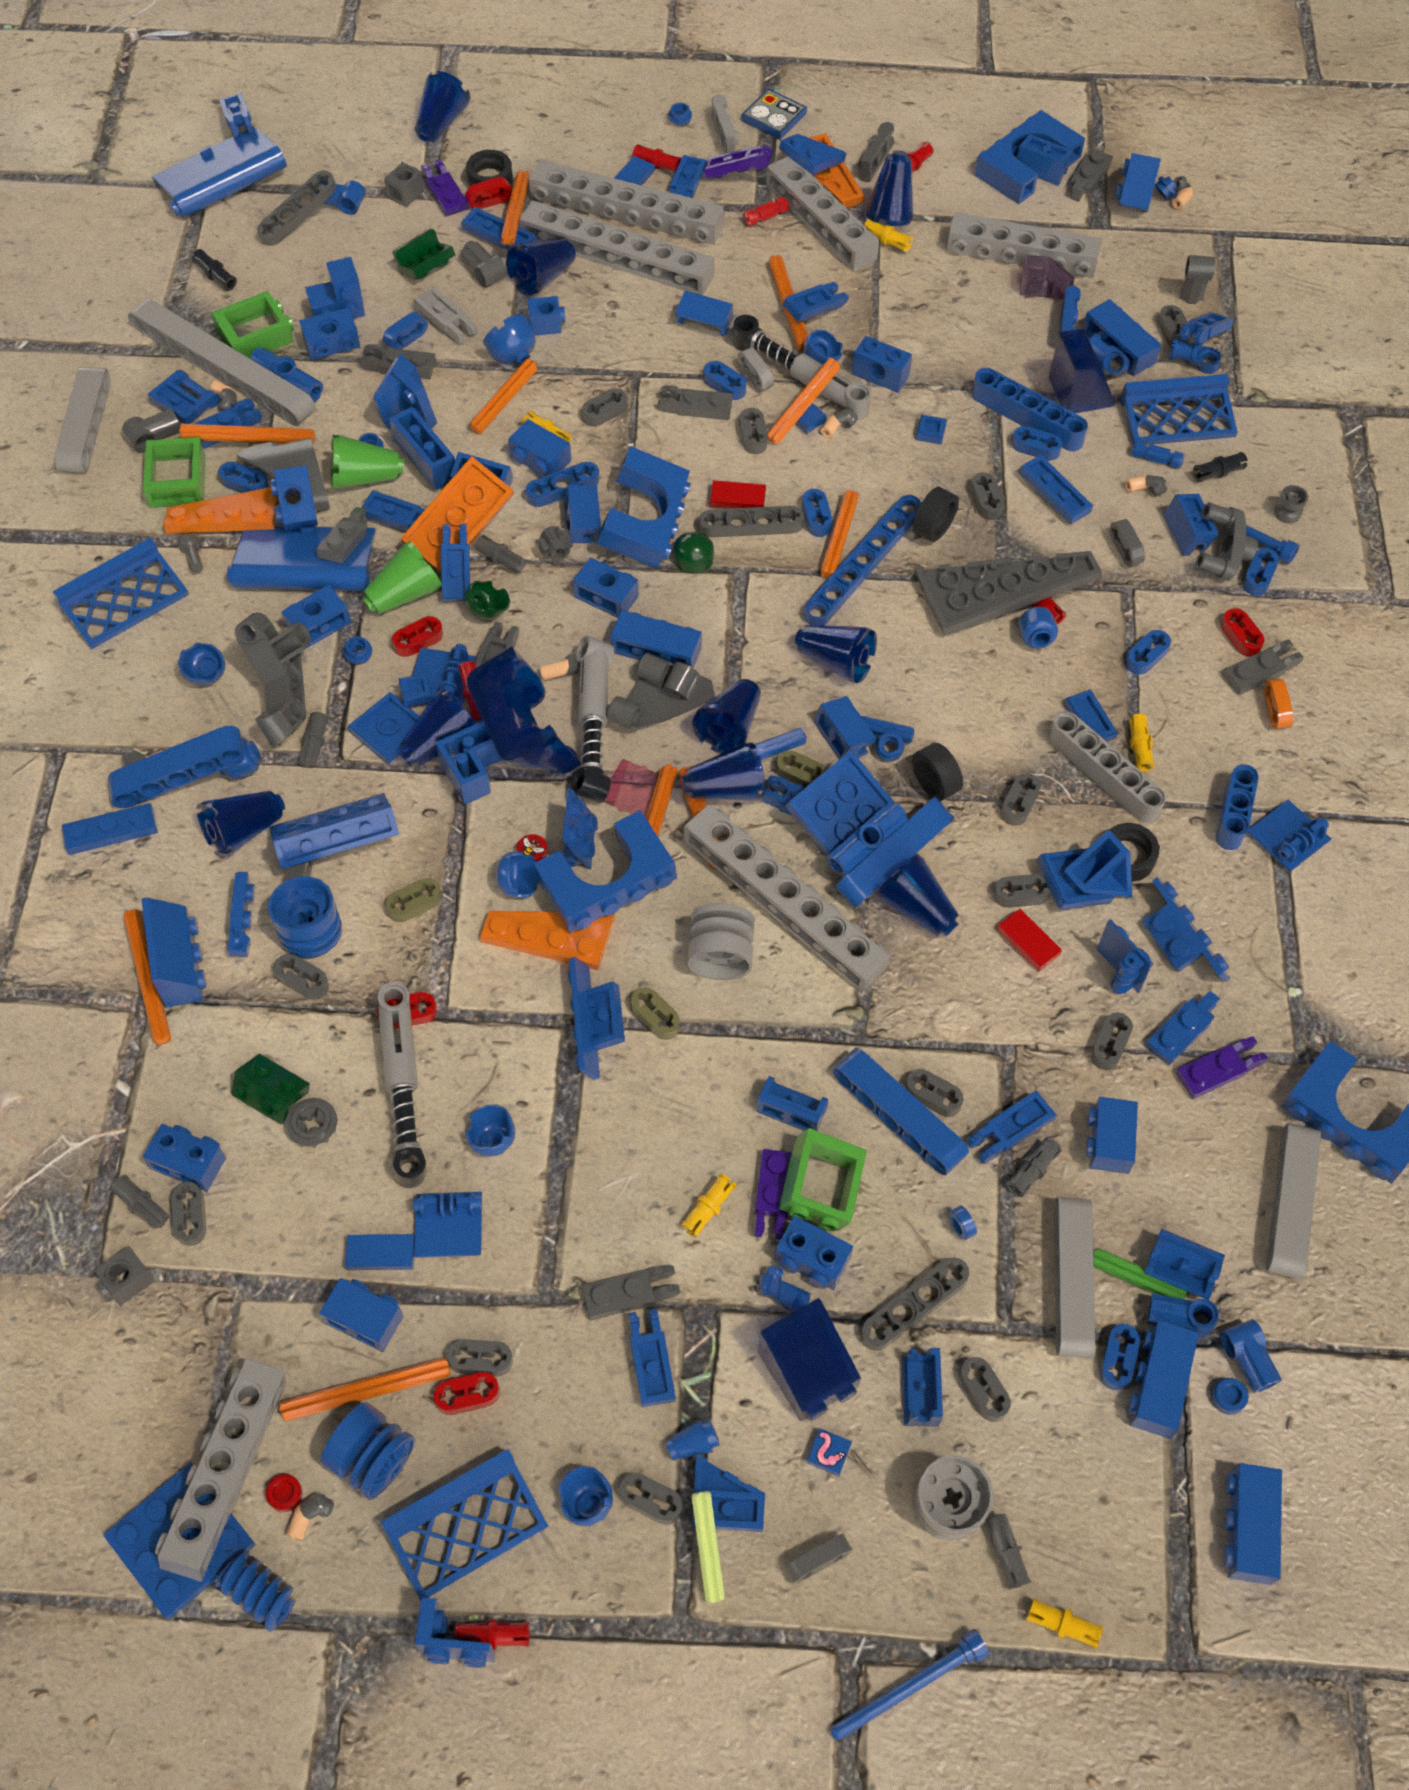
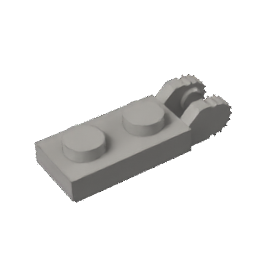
M717 94L712 98V119L725 154L735 151V145L739 144L737 130H733L731 114H727L728 102L725 96Z
M435 287L413 299L414 306L445 333H448L451 339L459 345L465 341V338L457 326L461 325L464 332L470 336H474L477 333V328L465 316V313Z

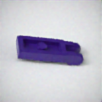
M763 145L709 157L704 168L706 178L714 176L715 178H721L731 172H745L751 167L760 170L769 165L773 150L769 146Z
M441 159L435 161V168L439 175L434 177L427 164L421 165V171L427 182V187L445 216L469 209L466 198L451 174L446 171Z
M1250 1036L1239 1041L1234 1046L1231 1044L1178 1068L1176 1074L1191 1098L1195 1099L1245 1076L1247 1072L1267 1062L1268 1057L1264 1052L1250 1057L1245 1062L1242 1061L1239 1055L1251 1050L1257 1044L1254 1036Z
M763 1149L755 1209L757 1220L754 1237L762 1238L765 1230V1216L778 1217L774 1235L777 1240H781L783 1237L785 1218H788V1212L780 1210L779 1206L792 1152Z

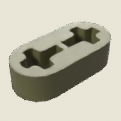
M791 750L782 752L777 758V774L789 782L807 787L814 781L810 779L811 777H814L816 774L822 775L828 770L823 764ZM790 762L794 763V766H790L789 769L785 768V765H788Z
M424 878L393 892L386 899L385 905L388 916L396 922H404L436 907L442 898L440 886L436 880ZM428 890V892L432 893V896L427 898L425 894L423 895V891ZM401 903L402 906H405V909L400 911L395 907V904Z
M644 987L634 991L631 996V1010L633 1014L658 1038L664 1040L674 1038L680 1030V1018L677 1012L651 988ZM642 999L645 1002L650 1000L652 1011L646 1005L639 1007V1000ZM659 1017L665 1022L671 1020V1028L668 1026L661 1028Z

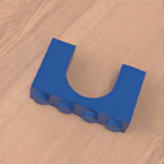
M1042 110L1028 117L1024 123L1017 128H1013L1002 139H998L994 145L986 151H982L976 159L975 176L1017 204H1020L1035 193L1038 177L1036 171L1015 158L1018 155L1020 145L1029 134L1073 150L1069 166L1080 159L1082 155L1085 137Z
M630 446L621 463L616 482L650 497L659 509L660 518L641 520L610 508L602 523L596 544L658 568L662 559L667 560L673 545L669 544V540L674 538L679 524L675 523V520L680 518L685 503L681 502V499L686 497L691 485L690 482H687L690 470Z
M641 810L614 823L616 838L631 861L627 872L617 881L605 885H593L582 881L573 872L560 850L533 864L538 882L570 933L578 929L587 928L593 921L605 915H612L619 908L630 902H637L643 899L646 894L658 888H665L673 880L677 879L674 860Z
M1329 1041L1290 1092L1281 1107L1287 1110L1288 1114L1295 1120L1302 1121L1311 1128L1320 1130L1322 1139L1331 1141L1341 1148L1346 1156L1364 1164L1377 1178L1392 1184L1409 1163V1103L1396 1121L1386 1129L1377 1131L1365 1130L1349 1122L1338 1107L1336 1092L1339 1084L1355 1064L1357 1058L1332 1041Z

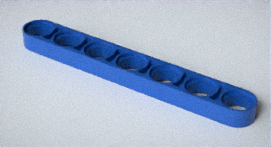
M914 495L902 496L807 602L805 606V620L809 625L821 627L827 624L912 527L917 510L922 503L918 497ZM905 505L914 506L916 510L913 512L904 511L902 507ZM890 522H897L901 525V527L898 529H892L888 527L887 524ZM882 539L886 544L884 546H876L872 541ZM866 556L871 559V562L862 564L857 561V558ZM849 573L853 574L856 579L845 581L841 576ZM835 591L840 594V597L831 599L826 596V593ZM820 609L825 614L821 617H815L810 614V611Z

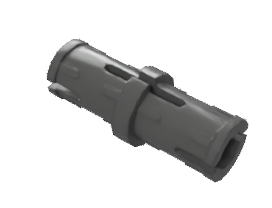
M1046 1137L1031 1156L1027 1155L1023 1159L1020 1169L1006 1183L1008 1189L1014 1195L1023 1197L1037 1179H1042L1047 1173L1046 1168L1062 1152L1061 1146L1052 1138Z

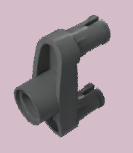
M1208 502L1202 509L1201 517L1222 524L1219 557L1202 552L1197 556L1195 567L1196 569L1216 574L1217 578L1229 581L1236 575L1241 561L1250 562L1257 551L1258 542L1255 538L1246 536V519L1242 510L1234 507L1226 508Z

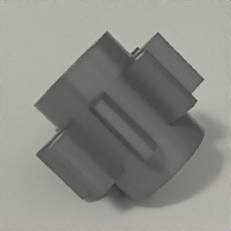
M550 526L543 530L540 539H538L540 544L539 550L544 558L550 556L552 560H562L568 556L570 548L573 547L570 542L572 537L567 529L561 531L559 526Z

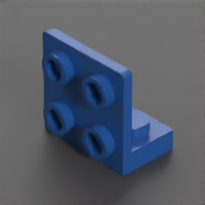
M422 1597L415 1645L422 1656L427 1657V1662L449 1664V1659H460L464 1661V1666L485 1668L486 1662H495L496 1654L490 1643L446 1639L448 1617L445 1616V1610L441 1608L436 1598Z

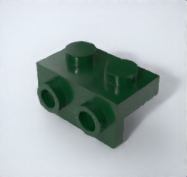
M428 229L392 251L400 273L415 279L426 277L430 270L446 265L448 260L455 256L452 246L439 242L434 229Z
M259 1053L235 1071L231 1094L275 1122L283 1124L286 1121L289 1108L308 1094L310 1083Z

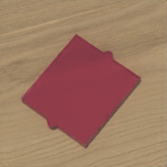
M622 759L611 777L610 791L604 803L618 808L619 812L625 811L633 814L641 810L645 816L649 809L659 774L648 770L645 765L641 767Z

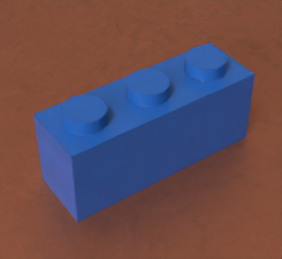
M1111 299L1087 311L1082 331L1090 338L1095 333H1098L1102 341L1109 346H1115L1129 358L1130 367H1128V372L1133 377L1156 364L1161 344ZM1115 357L1114 360L1122 365V358Z
M410 407L390 417L393 440L430 485L437 490L451 481L450 475L455 463V456L417 411Z
M621 610L610 635L611 644L614 646V654L641 661L645 653H649L673 664L681 662L694 668L702 649L701 631Z
M1158 1320L1152 1330L1147 1329L1142 1344V1349L1147 1350L1145 1362H1139L1135 1375V1381L1140 1382L1137 1394L1132 1393L1127 1410L1128 1414H1132L1131 1427L1171 1439L1176 1434L1199 1336L1198 1332Z
M1239 1463L1231 1473L1227 1474L1225 1482L1226 1494L1230 1495V1508L1226 1509L1224 1517L1225 1530L1229 1531V1545L1226 1544L1224 1548L1223 1564L1225 1567H1228L1229 1579L1272 1585L1281 1579L1282 1469Z

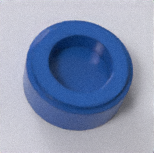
M959 1205L949 1211L950 1223L961 1239L967 1240L977 1234L976 1225L965 1207Z
M1234 1378L1220 1380L1214 1386L1211 1393V1399L1216 1409L1226 1415L1238 1414L1248 1403L1249 1396L1246 1387L1242 1382Z

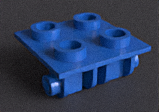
M456 644L451 649V652L427 648L420 649L412 676L427 674L432 699L463 704L465 697H463L462 690H464L458 665L476 660V656L468 655L465 645Z
M568 788L562 841L565 843L563 856L570 867H575L577 863L582 862L588 869H591L592 857L595 855L594 837L595 831L598 829L597 817L587 808L583 800L571 788Z
M1289 799L1247 831L1249 835L1290 872L1332 839L1326 834L1329 823L1325 818L1311 820Z
M1109 919L1097 950L1116 969L1114 979L1111 982V989L1116 994H1125L1132 988L1139 993L1153 963L1146 951L1138 948L1129 939L1127 932Z
M482 1191L416 1194V1198L413 1201L414 1211H416L415 1258L481 1255Z

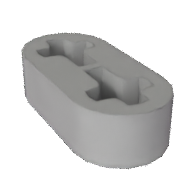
M750 347L738 353L741 369L758 391H763L773 386L774 380L770 369L753 348Z

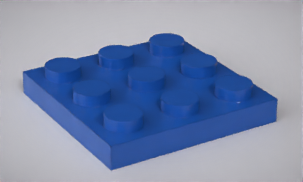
M850 750L785 804V806L826 856H828L855 830L867 822L889 801H893V799L853 751ZM863 833L864 840L871 844L870 836Z
M192 1462L103 1535L168 1621L211 1585L231 1560L246 1550L249 1552L256 1546L252 1538L231 1513L202 1582L160 1569L155 1549L162 1533H168L173 1520L170 1517L177 1499H183L187 1492L188 1486L185 1484L188 1473L193 1466ZM204 1494L197 1500V1503L206 1506L211 1504L216 1497L212 1494ZM189 1528L184 1531L182 1538L193 1540L200 1535L201 1530Z

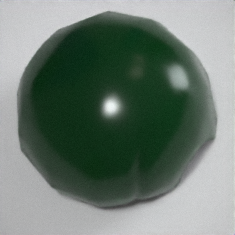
M697 531L686 532L676 539L673 549L675 566L688 573L704 572L713 564V542L706 534Z
M475 581L466 589L465 604L469 611L479 619L491 621L501 616L509 608L511 600L508 592L504 588L495 589L492 581Z

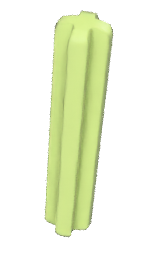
M701 1491L692 1495V1504L705 1600L708 1603H715L724 1600L725 1595L711 1493L709 1491Z

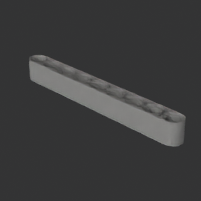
M148 298L128 314V319L136 330L245 397L250 398V400L252 399V401L291 425L297 426L315 410V403L307 393Z

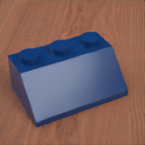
M148 897L142 898L151 978L165 1007L169 1008L204 1000L202 988H207L204 970H199L198 962L203 961V954L200 943H195L194 935L199 934L196 917H190L186 906Z

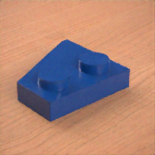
M795 134L781 140L779 146L783 153L812 175L844 162L847 154L845 151L800 134Z
M696 1456L694 1493L709 1491L711 1493L715 1528L717 1530L763 1532L765 1493L752 1485L741 1482L732 1473L724 1472L707 1462L706 1458ZM693 1511V1518H692V1528H696V1526H695V1519H694V1511Z

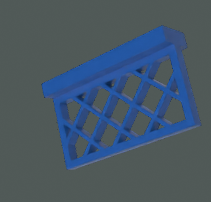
M1228 374L1125 383L1120 395L1121 406H1125L1133 445L1135 441L1145 442L1146 445L1236 437L1238 431L1227 389L1230 383ZM1211 398H1221L1223 406L1219 410L1208 403V400ZM1192 400L1199 406L1193 412L1182 403ZM1166 402L1174 408L1167 414L1158 408L1157 405ZM1132 405H1142L1148 411L1144 416H1141L1133 410ZM1202 408L1215 415L1210 422L1198 415ZM1177 410L1189 417L1184 424L1172 417ZM1151 412L1163 419L1159 426L1146 419ZM1217 418H1220L1227 423L1228 429L1221 430L1214 426L1213 423ZM1194 420L1203 426L1204 429L1201 432H1194L1187 426ZM1168 422L1179 431L1176 434H1168L1162 428ZM1141 424L1153 431L1151 436L1139 437L1138 428Z
M151 537L52 591L58 607L67 615L91 650L189 595L186 587L159 553L157 545ZM158 562L162 567L160 576L145 573L147 567ZM128 577L138 578L136 589L121 587L123 580ZM143 580L158 582L156 591L141 590ZM163 583L175 585L178 591L171 595L161 594ZM104 590L114 592L111 603L98 601V594ZM119 593L134 595L131 606L116 604ZM139 596L153 599L152 605L146 609L136 607ZM79 604L89 605L87 616L75 615L71 609ZM95 607L109 609L106 620L92 618ZM114 610L129 612L128 618L125 621H112ZM89 625L104 626L103 633L91 638L87 633Z
M385 793L269 826L281 869L399 834L391 804L388 803Z
M509 1449L381 1521L420 1601L422 1597L429 1598L548 1527ZM511 1473L519 1486L515 1501L495 1495L498 1481ZM493 1484L491 1494L482 1492L483 1489ZM521 1492L528 1504L518 1502ZM475 1494L489 1498L483 1519L463 1514L467 1499ZM493 1500L513 1505L507 1526L487 1520ZM462 1502L459 1512L449 1510ZM517 1506L531 1510L538 1524L527 1531L512 1528ZM442 1513L457 1516L451 1538L431 1532L435 1517ZM461 1518L482 1524L476 1545L455 1539ZM430 1521L427 1531L418 1528ZM485 1525L506 1530L502 1545L495 1550L480 1546ZM411 1531L426 1535L419 1556L405 1553L398 1539ZM510 1532L520 1534L507 1542ZM429 1537L450 1542L444 1563L423 1558ZM454 1543L474 1549L470 1564L462 1569L448 1565ZM478 1550L488 1553L476 1560ZM408 1558L418 1561L415 1572ZM422 1562L442 1567L438 1583L424 1591L417 1578ZM446 1569L456 1571V1573L444 1579Z

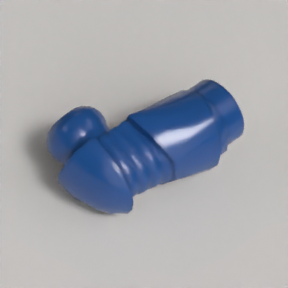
M773 1265L768 1266L766 1274H761L760 1277L762 1295L764 1297L766 1295L771 1296L790 1311L799 1310L805 1312L811 1293L782 1281L781 1279L784 1276L783 1270Z

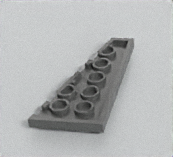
M1091 551L1056 554L1054 558L1038 559V556H1029L1027 560L1012 561V558L968 562L966 566L950 567L949 564L939 565V568L924 570V566L914 567L918 582L944 636L1102 578V571Z

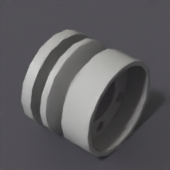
M725 903L707 904L696 908L691 914V941L689 942L688 967L690 970L701 977L715 980H731L746 976L752 970L753 945L751 943L754 939L755 921L752 913L743 907Z
M957 1455L941 1457L927 1467L915 1486L913 1496L915 1515L922 1527L936 1538L949 1541L966 1538L984 1523L992 1510L994 1493L991 1480L984 1469L970 1458ZM947 1492L951 1497L957 1496L959 1499L955 1509H953L951 1504L944 1505L943 1503Z

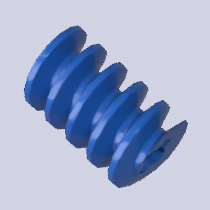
M246 1550L228 1563L217 1578L215 1588L221 1586V1593L223 1595H232L233 1603L236 1605L243 1604V1611L247 1614L254 1613V1619L258 1623L265 1621V1628L271 1632L279 1627L291 1613L296 1602L290 1599L294 1588L289 1585L283 1591H279L283 1579L277 1577L269 1583L268 1579L272 1570L267 1568L258 1574L257 1571L261 1562L256 1559L247 1565L246 1562L250 1553Z

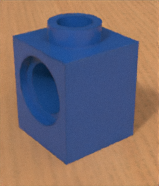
M558 296L528 298L529 321L535 331V336L561 333V322H566L564 306L559 307Z

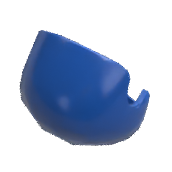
M815 330L805 340L804 353L821 364H824L829 358L838 361L843 355L841 353L843 344L837 342L836 338L828 331Z
M196 642L189 649L181 651L178 666L182 675L192 684L208 686L222 677L226 662L221 651L215 646Z
M508 852L501 857L495 874L497 885L504 894L511 897L526 898L536 891L538 880L533 865L536 863L535 858L522 852Z
M498 1104L484 1105L473 1111L470 1115L471 1123L469 1130H466V1137L474 1153L485 1157L498 1156L503 1154L513 1144L516 1129L506 1108Z
M579 1466L570 1470L558 1486L561 1497L560 1508L565 1517L577 1526L590 1527L604 1520L613 1505L611 1485L607 1478L595 1467Z

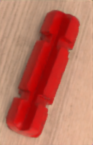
M785 197L775 199V202L770 201L755 207V211L753 209L745 211L743 213L744 222H746L747 226L758 223L757 220L761 222L778 215L777 212L779 214L784 213L789 209L788 201Z

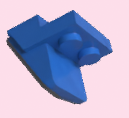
M400 354L396 357L374 393L373 399L383 424L388 429H391L389 418L413 407L428 426L432 428L437 424V420L417 367Z

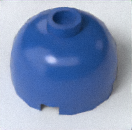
M516 314L503 320L505 326L499 330L495 326L485 336L483 344L494 360L502 364L510 365L517 363L520 365L530 358V353L536 342L535 331L524 314Z

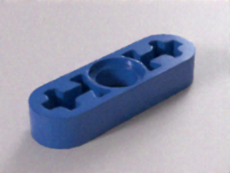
M582 462L535 479L526 486L527 502L534 507H542L564 499L567 487H557L556 483L559 481H567L570 485L597 486L599 483V468L592 462Z

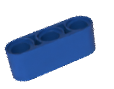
M1247 764L1237 765L1233 769L1225 787L1216 841L1218 845L1226 850L1239 848L1250 827L1259 775L1255 768Z

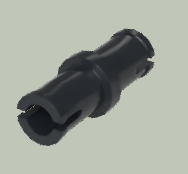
M198 249L193 253L192 262L205 272L206 277L210 280H215L226 291H230L236 286L237 279L224 269L223 264L219 260H213L202 249Z
M1238 452L1227 457L1218 456L1211 462L1195 465L1193 471L1199 470L1200 472L1193 473L1194 479L1197 482H1202L1213 477L1223 478L1230 472L1245 469L1248 463L1241 464V462L1248 461L1247 456L1243 452Z

